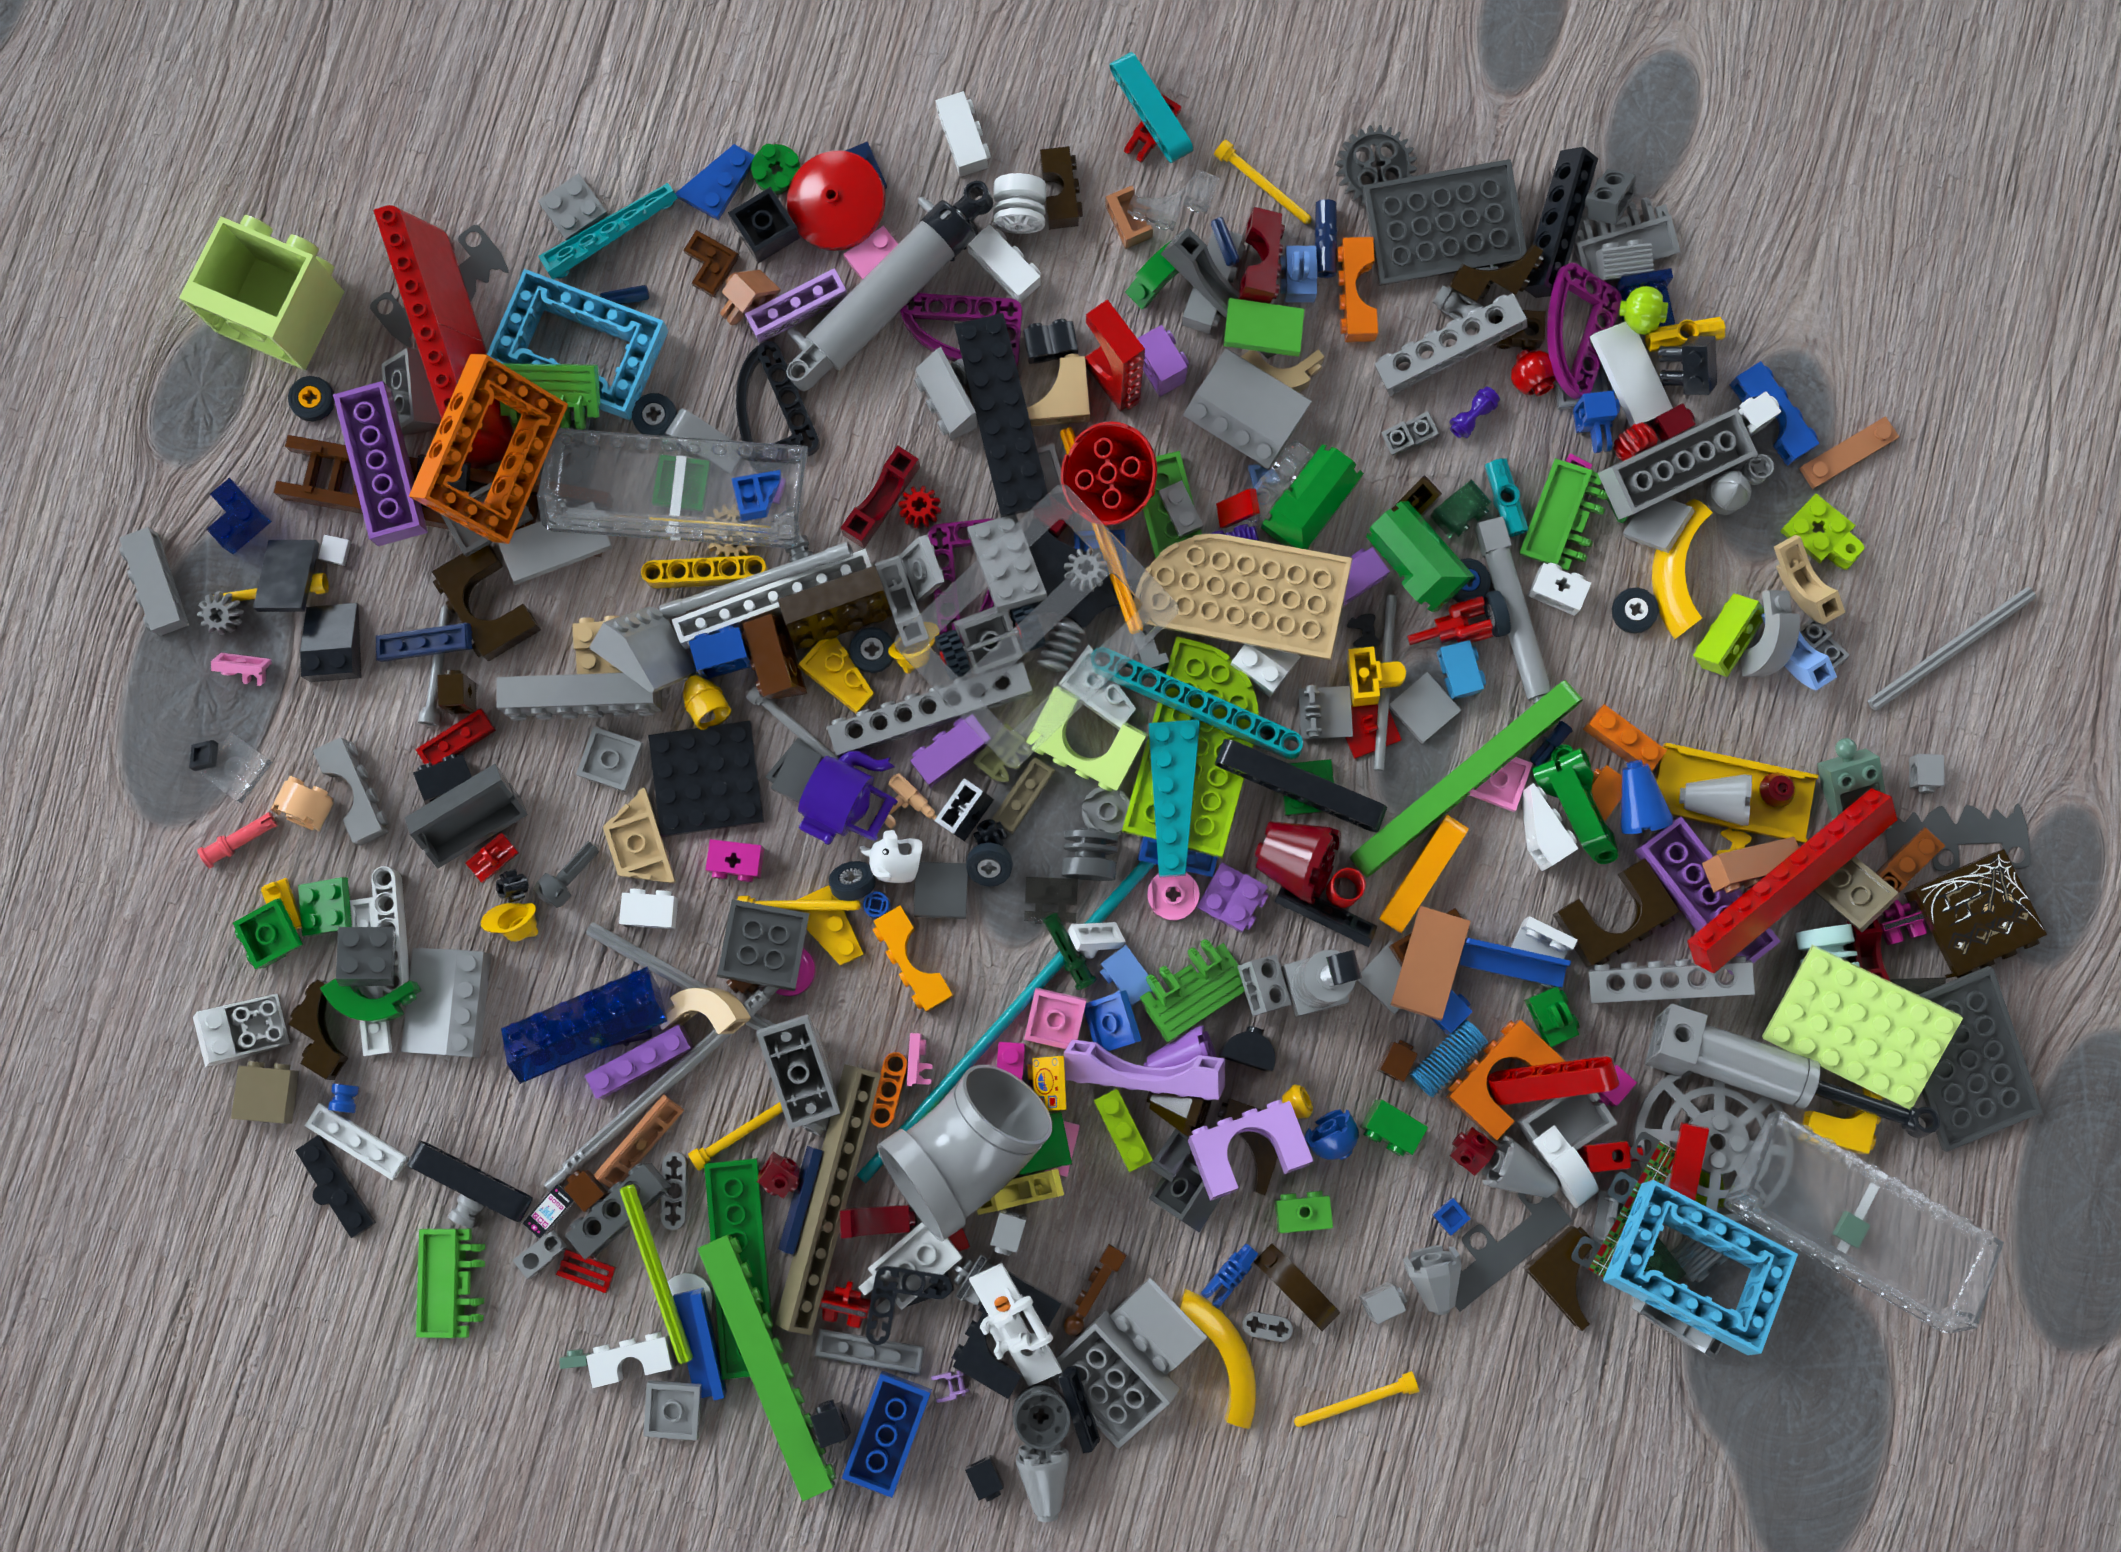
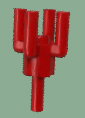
M1480 596L1451 605L1448 609L1449 615L1434 619L1436 627L1408 635L1409 645L1439 637L1441 644L1455 639L1457 643L1467 640L1474 643L1493 637L1491 631L1493 626L1490 619L1469 625L1467 620L1485 614L1483 597Z

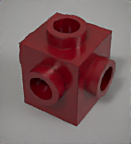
M1471 1127L1465 1134L1460 1132L1452 1142V1145L1455 1147L1450 1157L1475 1176L1490 1161L1497 1146L1487 1139L1484 1134Z
M773 1151L760 1169L757 1183L764 1186V1189L773 1196L778 1195L784 1199L788 1192L793 1193L801 1181L799 1179L800 1168L791 1158H783Z

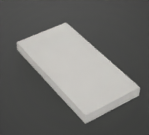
M1627 322L1590 336L1630 427L1633 424L1651 421L1673 408L1640 335L1634 332L1627 325Z

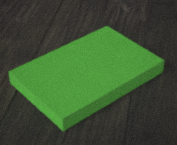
M1229 298L1223 346L1299 357L1304 309Z

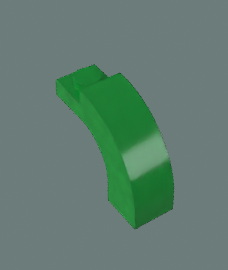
M1170 242L1164 245L1142 266L1135 275L1136 279L1125 291L1141 310L1147 308L1160 290L1179 273L1161 255Z
M336 978L320 987L328 1002L337 1011L350 1018L367 1022H386L404 1015L405 1013L400 1005L410 1004L417 999L416 995L422 991L417 982L410 980L387 995L376 999L366 997L357 986H339Z

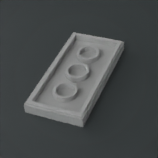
M593 502L515 530L509 544L498 543L515 585L612 549Z

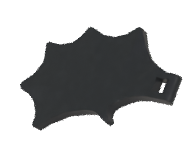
M1038 519L1031 521L1023 534L1047 593L1046 600L1032 603L1036 615L1048 613L1062 614L1079 624L1082 629H1085L1103 610L1119 605L1108 571H1106L1107 577L1100 578L1103 582L1102 586H1097L1093 583L1094 591L1092 592L1089 591L1088 585L1084 586L1083 592H1079L1080 584L1071 588L1070 583L1073 579H1065L1064 575L1069 571L1064 569V564L1071 563L1068 559L1070 554L1078 558V549L1057 540L1042 526ZM1100 548L1092 549L1091 556L1094 557L1095 554L1101 553ZM1082 551L1083 555H1087V551ZM1084 566L1082 570L1083 575H1087L1089 571L1088 566ZM1126 579L1128 586L1131 587V595L1134 599L1139 581Z

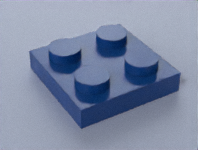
M1126 990L1086 1003L1084 1013L1093 1042L1098 1043L1106 1051H1112L1142 1041Z

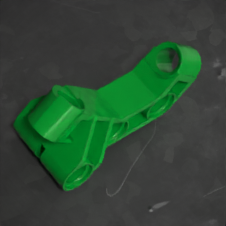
M1560 745L1552 752L1551 761L1533 768L1535 780L1545 794L1559 798L1580 844L1589 856L1599 864L1612 863L1618 858V848L1614 833L1605 823L1592 795L1594 773L1591 769L1589 755L1583 748L1573 750L1569 745Z

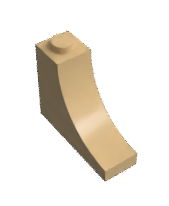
M1068 354L1064 358H1060L1058 377L1052 389L1039 402L1027 407L1031 426L1090 422L1085 356Z

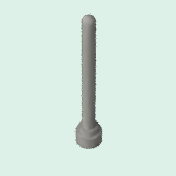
M447 605L441 607L438 627L449 625L451 612ZM445 653L433 656L426 707H423L422 711L419 712L418 723L423 725L439 726L440 714H438V709H436L438 699L437 675L442 673Z
M756 685L747 694L746 699L753 705L757 704L758 706L762 705L810 748L821 754L823 758L825 756L837 758L776 703L760 695Z

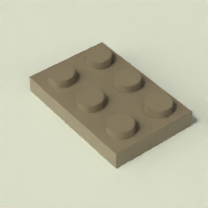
M1856 856L1813 890L1861 933L1900 897L1898 891Z

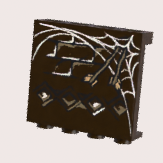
M2005 849L1988 854L1904 893L1908 903L1916 900L1951 971L1945 975L1946 979L1957 977L1958 979L1973 973L1972 969L1977 967L1980 969L1987 966L1990 967L1996 964L1994 959L2000 956L2002 959L2012 957L2018 954L2016 949L2022 946L2024 949L2036 946L2040 943L2038 939L2047 935Z

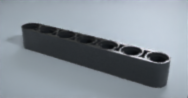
M1230 739L1223 740L1215 761V765L1223 770L1371 832H1379L1388 808L1378 801Z

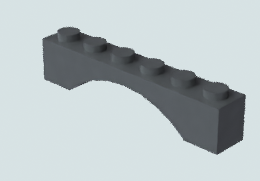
M1187 227L1171 240L1161 255L1226 318L1229 298L1239 299V292L1218 270L1209 254L1207 245ZM1261 352L1267 359L1276 355L1275 353Z

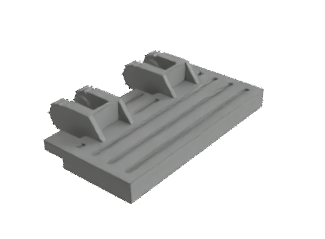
M1647 197L1642 198L1641 207L1645 222L1641 223L1637 207L1632 201L1626 208L1628 216L1621 217L1617 224L1608 223L1610 233H1608L1606 222L1594 220L1598 232L1597 237H1593L1589 219L1586 216H1582L1580 221L1581 230H1578L1574 242L1579 265L1598 277L1596 251L1603 249V244L1618 242L1619 247L1628 246L1627 241L1643 239V244H1652L1653 260L1680 253L1672 217L1668 213L1667 205L1655 207L1657 219H1655L1650 199Z

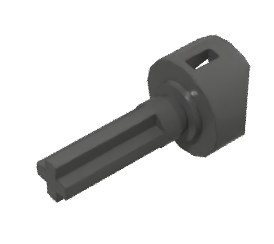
M588 841L556 877L545 873L536 882L533 891L544 902L552 903L556 908L563 906L571 897L566 886L576 878L600 851Z

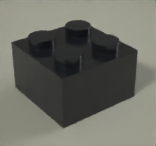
M771 187L728 212L732 225L757 263L762 262L800 239L797 226Z

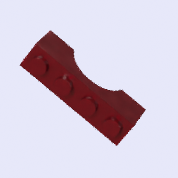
M1257 207L1252 209L1246 223L1245 242L1258 252L1262 263L1247 267L1240 283V300L1270 304L1272 299H1276L1280 286L1276 284V279L1279 278L1281 272V264H1278V259H1280L1283 251V244H1280V240L1285 230V225L1282 224V213Z
M897 445L883 465L880 477L872 491L859 506L854 507L840 529L843 536L863 549L867 546L920 469V462L917 457Z

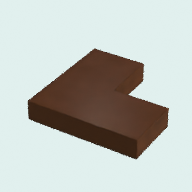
M698 230L694 232L683 250L686 255L703 263L692 281V285L712 297L716 296L740 257L739 253Z

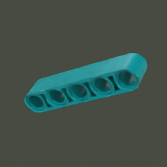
M1129 52L1111 62L1109 67L1113 77L1166 159L1173 163L1193 152L1194 149L1190 138L1133 52Z

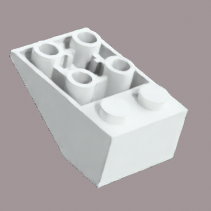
M1533 783L1523 790L1521 802L1527 850L1541 871L1576 851L1578 847L1576 846L1577 839L1570 830L1566 831L1561 824L1562 817L1555 808L1551 809L1546 802L1547 796L1543 789L1539 786L1536 787Z
M278 994L198 1011L193 1017L205 1068L290 1044Z

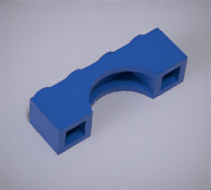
M1761 361L1736 376L1729 384L1742 403L1751 397L1755 399L1766 391L1777 400L1781 413L1776 417L1779 424V434L1773 447L1787 466L1812 451L1819 444L1815 431L1806 425L1800 410L1791 404L1785 389L1776 383L1770 368L1764 366Z

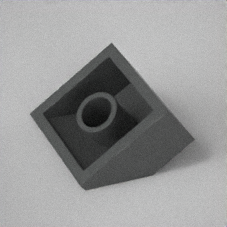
M1186 1161L1172 1182L1162 1177L1148 1199L1197 1232H1200L1222 1197L1210 1201L1198 1167Z

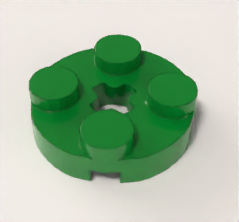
M769 143L762 146L761 150L754 156L751 164L752 175L758 187L762 191L771 187L776 195L783 194L782 192L789 190L793 177L801 168L798 155L791 148L781 144L772 145ZM780 165V168L783 169L782 172L778 171L776 175L772 174L771 167Z

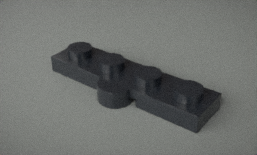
M320 1135L315 1136L295 1150L317 1184L312 1194L314 1201L319 1205L329 1204L350 1238H355L376 1223Z

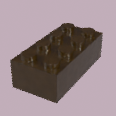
M875 565L777 599L796 650L811 647L813 644L824 639H834L840 634L859 630L863 626L874 622H882L886 618L893 616Z

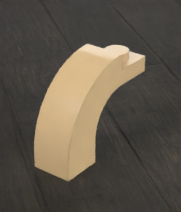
M1318 349L1296 366L1282 369L1269 365L1254 350H1249L1241 356L1298 393L1309 387L1311 380L1309 376L1316 375L1322 369L1321 365L1324 360V355Z
M1794 535L1774 546L1779 565L1776 566L1785 587L1790 592L1791 597L1810 618L1824 625L1845 613L1838 590L1824 584L1814 572L1800 536Z
M690 988L670 997L674 1006L665 1011V1016L658 1021V1024L662 1030H669L677 1025H684L695 1014L701 1012L711 1021L718 1035L734 1034L751 1017L743 1004L734 995L719 988Z

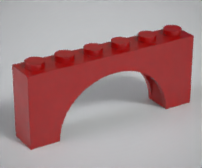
M1107 299L1086 314V324L1101 346L1085 357V364L1121 412L1125 408L1127 410L1133 408L1140 401L1145 348Z

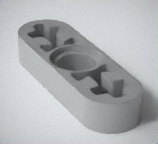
M671 1152L663 1159L662 1176L669 1185L672 1183L679 1184L682 1188V1193L676 1199L671 1198L668 1192L662 1195L661 1221L667 1229L676 1230L684 1226L687 1220L688 1160L680 1152ZM674 1156L677 1157V1161H682V1167H677V1176L682 1175V1180H668V1175H673L674 1169L669 1167V1161H673ZM682 1201V1207L676 1206V1214L680 1215L681 1219L676 1221L675 1225H672V1221L668 1220L667 1216L672 1214L673 1206L667 1207V1202L677 1203Z

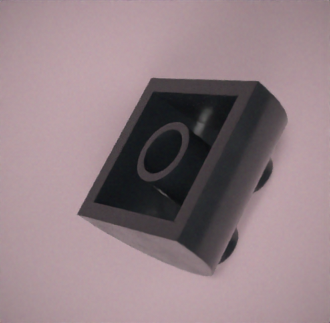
M1253 1026L1247 1027L1246 1032L1238 1033L1229 1038L1219 1053L1220 1058L1266 1072L1273 1071L1276 1060L1272 1044L1263 1036L1264 1030Z

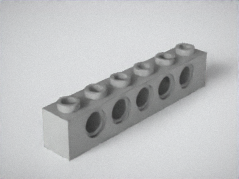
M1513 293L1508 296L1501 295L1493 301V304L1485 308L1483 306L1478 307L1463 319L1457 318L1450 321L1447 327L1442 330L1430 331L1424 336V339L1416 343L1414 341L1409 342L1394 354L1388 353L1383 355L1375 363V367L1389 396H1392L1527 328V318ZM1493 316L1503 318L1498 324H1493L1489 321ZM1472 327L1480 330L1478 334L1473 336L1468 335L1466 332ZM1448 339L1456 341L1453 347H1445L1443 345ZM1424 351H1432L1434 353L1429 359L1420 357ZM1407 362L1411 365L1407 370L1401 371L1397 369L1399 364Z
M1746 956L1733 957L1714 974L1695 963H1691V959L1675 960V964L1664 965L1662 960L1648 961V966H1637V962L1621 963V967L1610 968V964L1605 963L1603 965L1595 964L1594 969H1589L1591 1003L1755 995L1753 962L1746 960ZM1723 969L1733 972L1732 980L1727 983L1718 980V973ZM1695 971H1702L1705 973L1706 979L1701 984H1694L1690 980L1691 974ZM1666 973H1676L1679 977L1678 982L1672 986L1666 985L1663 982V977ZM1640 974H1647L1651 977L1652 981L1649 986L1641 987L1636 983V978ZM1619 975L1625 980L1624 985L1618 989L1613 988L1609 984L1612 976Z

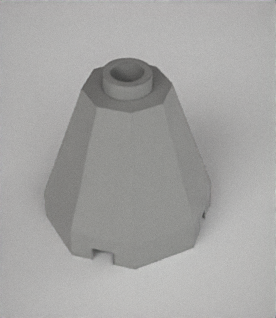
M1430 1246L1414 1250L1411 1253L1412 1258L1410 1260L1407 1256L1403 1259L1405 1270L1427 1309L1436 1315L1449 1313L1450 1309L1456 1304L1462 1264L1460 1254L1455 1247L1448 1246L1449 1251H1443V1246Z

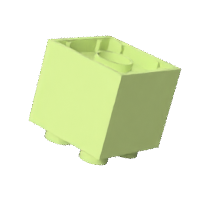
M244 215L240 224L220 216L179 299L216 333L306 371L345 292L331 276L335 267L326 260L316 256L319 248L299 236L290 234L287 242L283 243L271 237L273 229L254 217Z

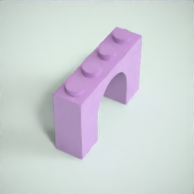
M1277 1100L1267 1104V1109L1258 1112L1257 1108L1242 1113V1118L1233 1121L1232 1117L1218 1121L1217 1127L1208 1129L1207 1126H1203L1192 1131L1193 1135L1189 1137L1188 1143L1210 1201L1234 1193L1238 1189L1227 1157L1228 1144L1237 1134L1256 1132L1265 1136L1274 1146L1284 1174L1307 1167L1313 1162L1290 1101L1282 1103L1281 1100Z

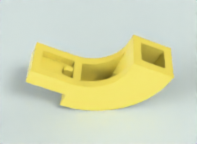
M1054 1169L1012 1179L994 1197L977 1210L978 1215L1064 1195L1059 1170Z

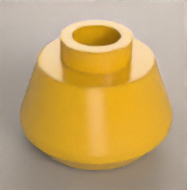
M1292 1085L1282 1095V1103L1290 1101L1296 1118L1307 1119L1313 1112L1310 1097L1303 1086Z

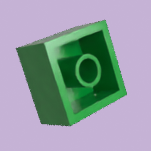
M1382 1099L1374 1101L1360 1125V1128L1365 1130L1364 1136L1376 1143L1381 1141L1387 1143V1150L1403 1157L1405 1154L1413 1155L1428 1129L1426 1125Z

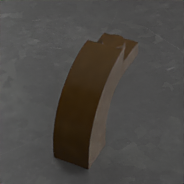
M1272 1243L1253 1261L1321 1331L1340 1314V1311Z

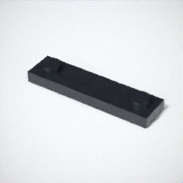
M1280 887L1274 902L1369 948L1377 925L1321 898L1314 897V904L1307 903L1284 887Z

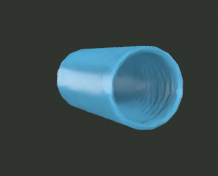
M1464 1020L1458 1026L1459 1028H1456L1452 1034H1449V1038L1446 1037L1445 1041H1442L1439 1047H1435L1432 1054H1429V1057H1425V1060H1422L1419 1067H1415L1410 1073L1413 1081L1430 1097L1438 1094L1436 1088L1442 1090L1441 1086L1445 1087L1444 1082L1448 1083L1447 1079L1452 1080L1451 1076L1455 1077L1453 1072L1458 1073V1070H1462L1461 1066L1465 1067L1464 1063L1468 1064V1060H1472L1471 1057H1475V1054H1478L1477 1050L1482 1051L1481 1048H1485L1484 1046L1488 1044L1486 1037L1468 1020Z

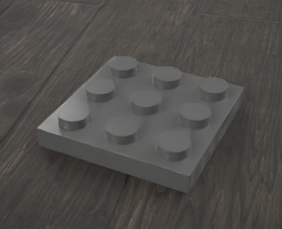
M732 899L717 977L795 991L809 913Z

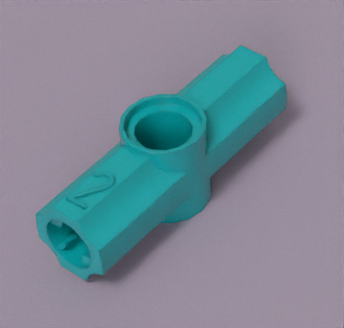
M1507 458L1496 459L1485 464L1484 467L1494 496L1493 505L1498 510L1500 517L1503 516L1509 537L1527 532L1529 529L1519 500L1520 491L1514 484ZM1501 494H1509L1512 502L1503 501Z

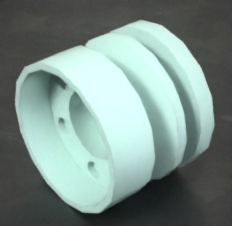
M1852 924L1795 933L1798 950L1809 951L1811 945H1814L1844 960L1847 957L1857 956L1856 951H1844L1843 947L1855 941ZM1853 962V963H1852V964H1854V965L1860 967L1859 962Z

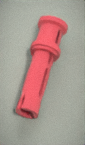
M267 812L262 817L229 836H219L216 842L205 848H198V854L204 864L210 869L214 867V863L224 857L233 856L237 848L268 830L277 827V822L273 821L274 817L270 812Z

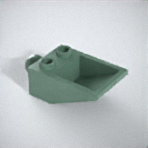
M1843 738L1836 743L1835 751L1839 757L1817 763L1821 788L1833 819L1871 788L1886 794L1880 757L1866 748L1857 751L1856 743L1849 738Z

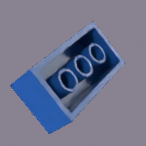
M882 1371L842 1479L892 1498L932 1389Z

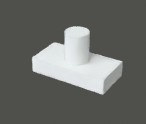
M1116 922L1071 924L1067 931L1076 950L1081 951V954L1088 959L1094 958L1098 950L1121 949L1126 942Z

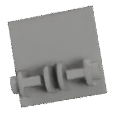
M1309 685L1306 688L1299 689L1301 737L1303 739L1353 737L1350 686L1317 688L1316 685Z

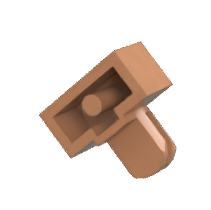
M761 270L735 272L727 278V285L722 291L729 301L721 310L720 315L727 319L730 325H736L741 321L745 313L775 299L781 289Z

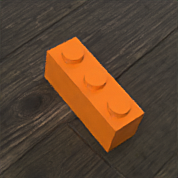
M1605 704L1596 710L1583 728L1585 732L1626 762L1642 760L1643 764H1649L1651 771H1653L1667 752L1665 748Z

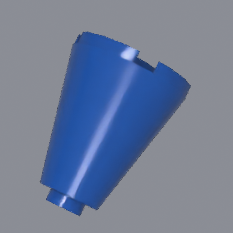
M1642 760L1627 762V767L1622 769V833L1637 834L1642 833V830L1651 829V831L1671 826L1673 824V816L1649 764H1643Z

